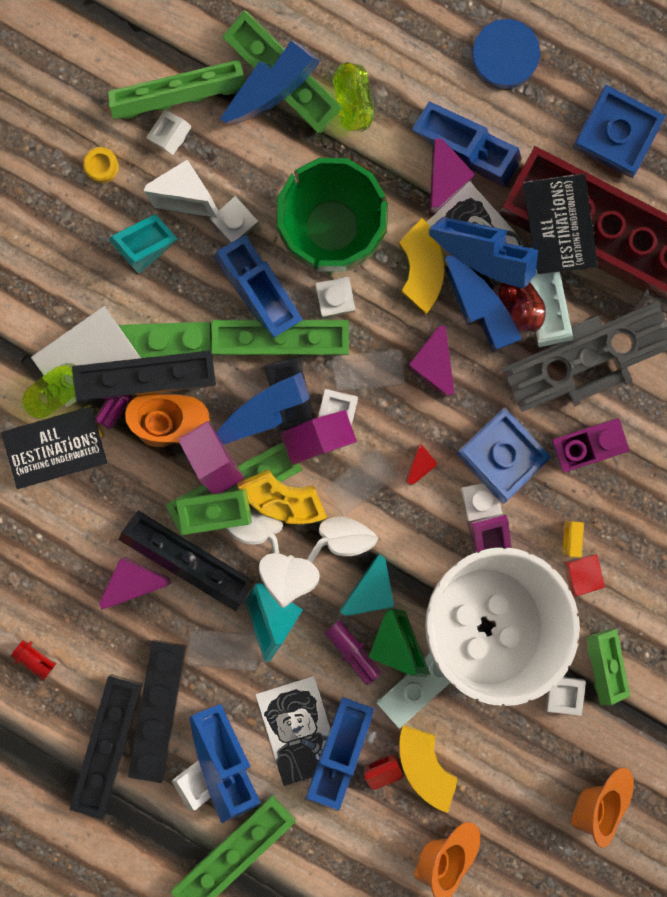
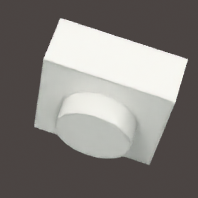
M164 110L146 138L154 145L173 155L184 142L185 136L192 126L184 119Z
M236 196L219 210L217 218H210L211 222L230 243L245 234L247 235L259 224L258 220Z
M349 277L316 283L322 318L355 312Z
M325 389L318 418L346 409L352 426L358 397Z
M483 483L460 488L467 521L502 514L500 501Z
M563 677L547 692L545 710L547 712L582 716L586 681L584 679Z
M196 761L172 780L188 810L195 811L211 798L199 761Z

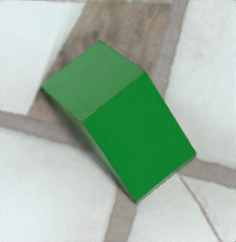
M394 608L387 610L369 658L410 676L426 677L430 675L406 611Z

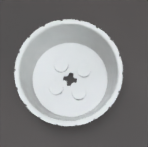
M490 548L471 554L459 561L443 575L436 585L429 601L425 622L429 650L442 675L465 695L491 705L502 706L504 704L505 706L527 703L528 700L537 699L550 691L551 687H554L568 671V666H571L576 654L577 640H579L580 632L576 602L571 591L568 590V585L555 569H551L552 566L543 559L533 554L529 555L528 552L519 549ZM483 616H486L488 621L494 620L496 627L491 629L492 635L488 637L485 632H478L477 626L481 624Z

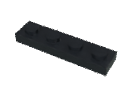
M211 350L72 366L76 403L213 387L216 385Z
M139 510L123 529L118 539L237 612L255 582Z
M152 640L128 778L162 783L164 780L187 645Z
M113 674L108 675L70 806L71 811L104 819L143 683Z

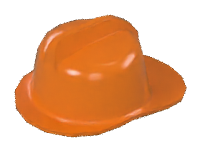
M158 393L139 395L128 404L125 412L126 423L131 432L152 447H165L172 443H179L178 438L206 421L210 422L209 411L206 406L195 397Z
M625 767L618 768L610 775L604 786L585 788L578 798L571 818V824L574 828L592 835L596 845L600 848L607 847L611 843L617 826L630 804L634 789V779L631 771Z
M464 822L450 834L448 839L431 840L422 849L414 876L418 881L431 887L434 897H452L461 879L477 856L480 846L478 826L473 822Z

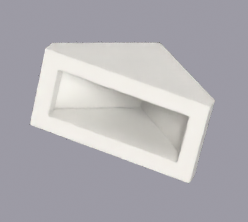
M188 160L145 186L144 192L154 208L218 217L219 211Z

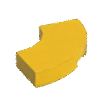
M421 218L399 242V246L406 254L409 264L408 281L401 293L426 315L441 291L444 278V258L441 246L429 236V229L431 227Z
M269 469L237 483L239 489L246 488L249 504L265 516H270L289 524H308L327 518L314 485L302 488L286 486L276 480Z
M403 725L399 736V753L402 767L409 783L426 802L448 813L458 778L445 771L437 761L434 751L435 734Z

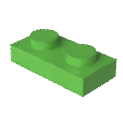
M246 488L176 500L182 535L244 526L252 523Z
M605 629L587 636L588 655L592 663L595 678L594 686L598 693L600 705H613L630 697L617 629Z

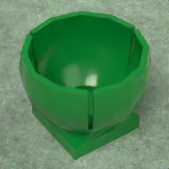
M317 158L295 169V176L291 173L276 199V231L288 253L312 270L327 272L330 276L335 272H345L371 258L386 235L388 226L387 198L373 173L348 158Z

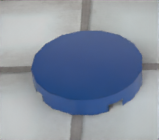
M512 19L495 20L485 26L475 39L472 50L473 67L480 79L495 85L496 88H516L527 82L538 66L541 55L539 41L532 29L520 21Z

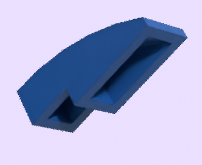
M291 40L273 67L261 61L257 64L220 119L225 123L238 124L269 110L294 92L310 76L321 60L301 44Z
M431 101L428 102L412 128L414 134L432 146L435 138L443 139L469 169L503 187H506L522 160L519 147L489 134L486 127Z
M442 217L429 229V236L451 255L481 274L502 283L524 289L536 274L538 250L506 243L507 230Z
M246 234L216 252L214 256L215 261L246 306L272 338H275L303 320L267 261L263 262Z
M453 255L445 257L444 269L466 325L469 326L480 321L492 353L522 340L509 312L488 284Z
M301 372L277 382L238 408L216 432L222 443L227 444L275 428L283 422L279 411L302 404L310 399Z
M345 697L341 698L305 800L334 811H340L375 708Z
M216 705L190 716L189 720L199 764L221 823H225L252 810L261 802L246 772L251 766L222 705Z

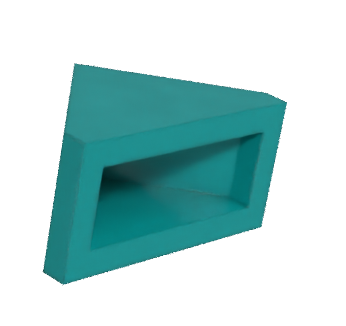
M156 214L112 235L109 239L112 245L138 274L143 272L178 240Z
M380 553L376 555L341 606L340 612L345 616L394 607L386 560Z
M258 583L254 585L246 598L245 605L263 660L268 662L272 660L283 644L303 609L292 602L286 607L281 608L268 592L265 585Z

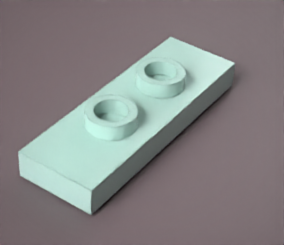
M536 269L534 278L527 284L538 346L542 347L572 341L573 334L560 272L538 274Z
M431 653L424 657L430 675L417 677L405 674L376 701L399 729L450 683L440 672Z

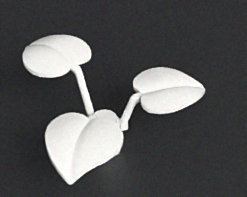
M249 505L252 517L251 524L226 528L227 532L234 539L244 544H261L267 539L270 541L272 553L261 559L259 573L268 592L281 608L286 607L294 599L310 592L317 586L320 575L312 563L322 547L328 545L329 550L335 555L354 556L371 549L378 541V537H376L373 531L354 519L341 516L328 518L319 527V534L323 538L317 542L308 559L305 560L294 558L293 555L287 557L279 554L277 537L274 534L282 530V521L261 514L251 505Z

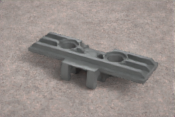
M654 302L603 325L599 317L593 315L586 318L584 322L571 327L572 341L557 343L555 346L502 369L521 412L568 393L575 407L581 404V400L618 384L624 383L627 385L632 383L627 367L667 351V322L658 302ZM616 334H625L630 338L631 348L628 352L618 353L612 348L611 341ZM610 360L614 361L617 368L616 371L575 387L573 376ZM559 361L562 363L566 370V376L563 380L554 381L549 378L547 367L551 362Z

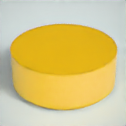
M96 147L85 155L83 167L91 180L103 184L112 181L117 176L119 162L111 150L104 147Z

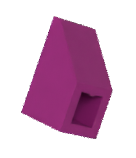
M619 418L552 440L562 473L630 451Z

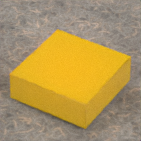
M564 522L563 555L582 557L583 522Z

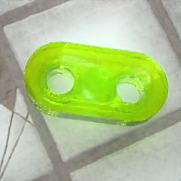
M342 63L334 75L336 100L344 107L339 113L340 121L346 130L363 132L369 128L374 116L367 72L360 64Z
M63 363L55 367L25 390L22 403L29 415L35 418H45L75 397L74 381L73 385H69L65 381L66 374L70 375L73 379L72 366H76L75 364ZM40 393L47 397V404L40 400Z

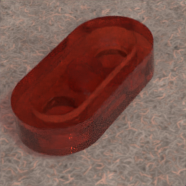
M529 282L524 289L502 283L499 288V298L517 328L521 331H538L545 321L546 308L544 301L532 283Z

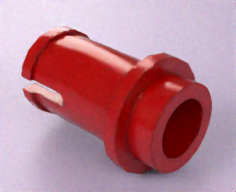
M22 640L10 657L15 660V665L20 663L39 677L41 681H44L57 663L32 646V641L27 643Z

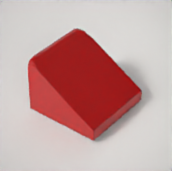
M419 444L405 480L408 485H414L437 466V462L422 444Z
M598 554L563 562L569 588L573 596L576 597L605 588Z
M395 754L367 764L363 768L364 777L372 790H377L403 778V773Z

